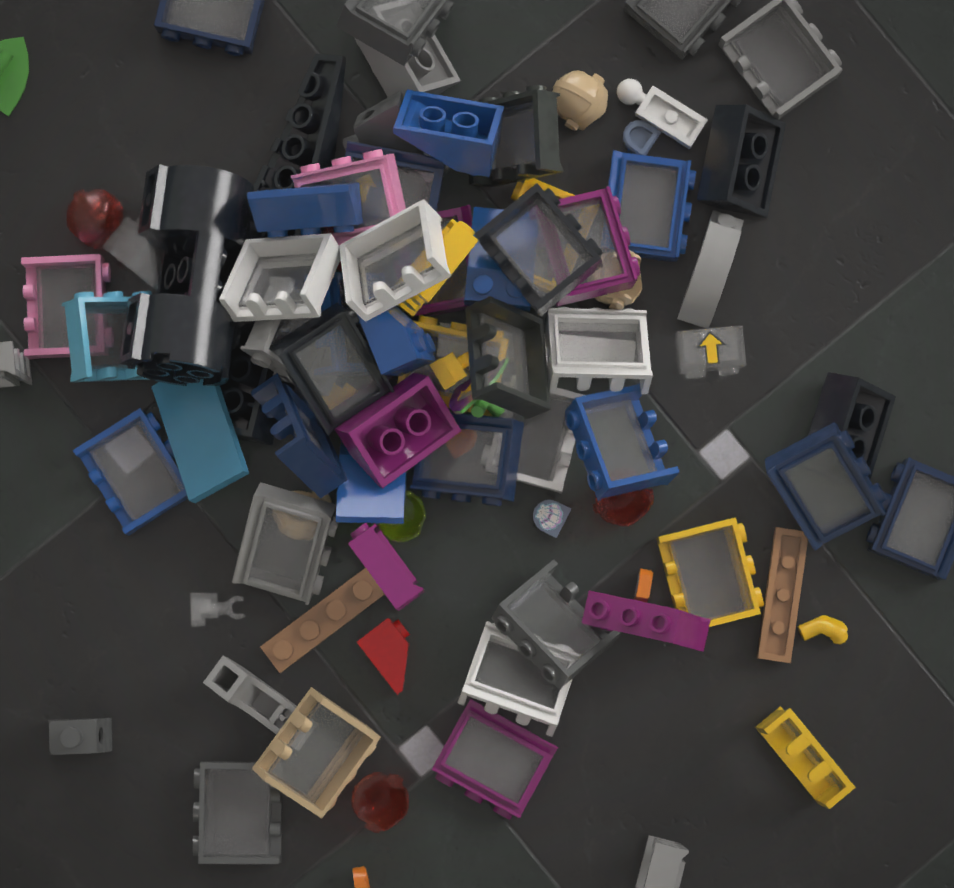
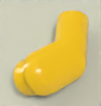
M821 615L797 626L804 641L819 634L830 637L834 644H843L848 639L847 626L842 621L826 615Z

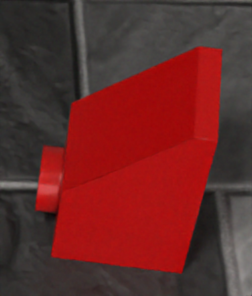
M387 618L358 640L357 644L398 695L404 690L409 643L405 638L410 634L399 619L392 622L390 618Z

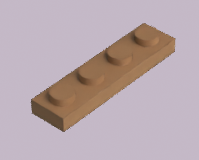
M775 528L757 651L758 659L791 663L808 539L803 531Z
M364 568L260 646V648L278 672L282 673L385 594L367 569Z

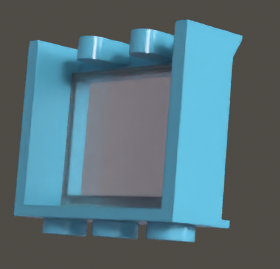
M122 291L107 292L103 294V297H94V292H79L74 294V299L62 303V306H65L72 369L70 382L148 380L136 374V367L135 369H128V366L119 364L128 299L139 293L151 295V291L134 292L130 297H123Z

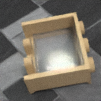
M311 687L255 763L252 770L265 782L315 815L323 818L327 811L334 807L337 797L345 786L355 778L358 768L366 757L373 753L381 736L368 725Z

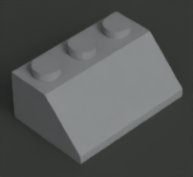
M401 0L374 7L368 11L406 34L422 14L416 0ZM435 34L431 39L425 38L426 44L417 58L412 55L405 66L355 38L357 45L362 50L387 98L400 91L405 96L406 90L438 95L461 81Z

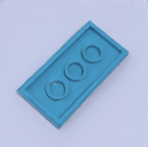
M200 380L199 383H187V386L162 382L151 386L190 502L197 503L249 474L220 385L203 386V380Z

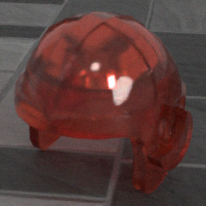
M84 189L73 194L74 199L67 209V227L87 247L93 246L94 249L108 245L106 240L115 236L122 227L124 211L122 203L113 194L103 189H94L90 192H84Z
M617 468L608 472L611 481L638 475L636 472L624 468ZM645 488L602 498L600 501L597 500L595 495L596 503L592 505L594 512L599 513L606 522L619 526H630L640 520L650 510L651 505L654 503L652 488Z
M375 772L365 776L354 785L351 800L352 809L358 818L366 822L364 828L375 833H379L380 830L387 831L406 816L409 808V795L407 788L403 785L404 779L397 774H389L387 776L384 773Z

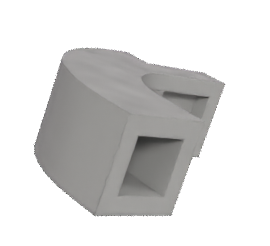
M715 210L712 211L677 319L709 329L735 256L744 220Z
M225 656L221 657L203 682L227 702L254 717L276 735L297 707L257 676ZM312 718L309 719L312 721L310 730L306 733L300 731L290 746L294 749L299 750L318 723Z

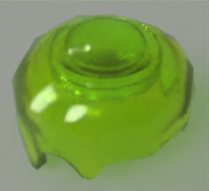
M406 490L404 524L378 523L381 532L392 541L407 542L419 536L426 519L423 501L411 490Z

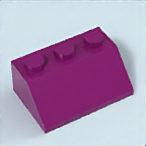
M412 373L393 387L394 392H388L335 428L352 458L380 488L387 486L461 432L429 376Z

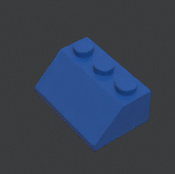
M360 183L247 192V199L257 232L267 231L268 238L288 236L287 230L300 229L301 235L321 234V227L334 226V233L354 231V225L363 223Z

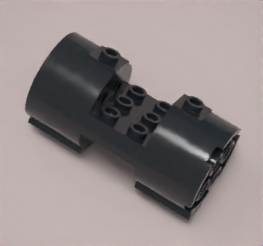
M159 164L146 172L137 235L146 237L147 242L151 246L162 251L156 294L139 293L128 299L119 364L128 366V369H135L136 367V374L141 377L173 385L187 386V383H199L200 380H203V386H219L228 382L232 350L239 343L241 331L238 328L239 322H234L224 306L216 302L222 292V281L219 280L221 267H223L226 260H236L245 240L253 239V234L251 233L252 222H250L251 209L247 199V192H253L254 187L247 179L225 170L196 165L164 166Z

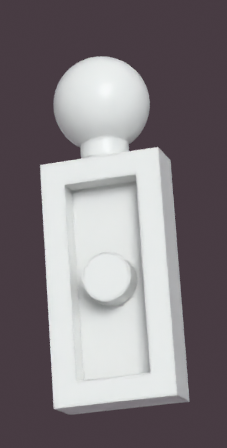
M625 79L618 85L617 96L622 103L627 105L636 103L640 105L635 112V116L650 123L688 149L692 147L708 119L655 86H652L649 92L645 94L641 84L635 79Z

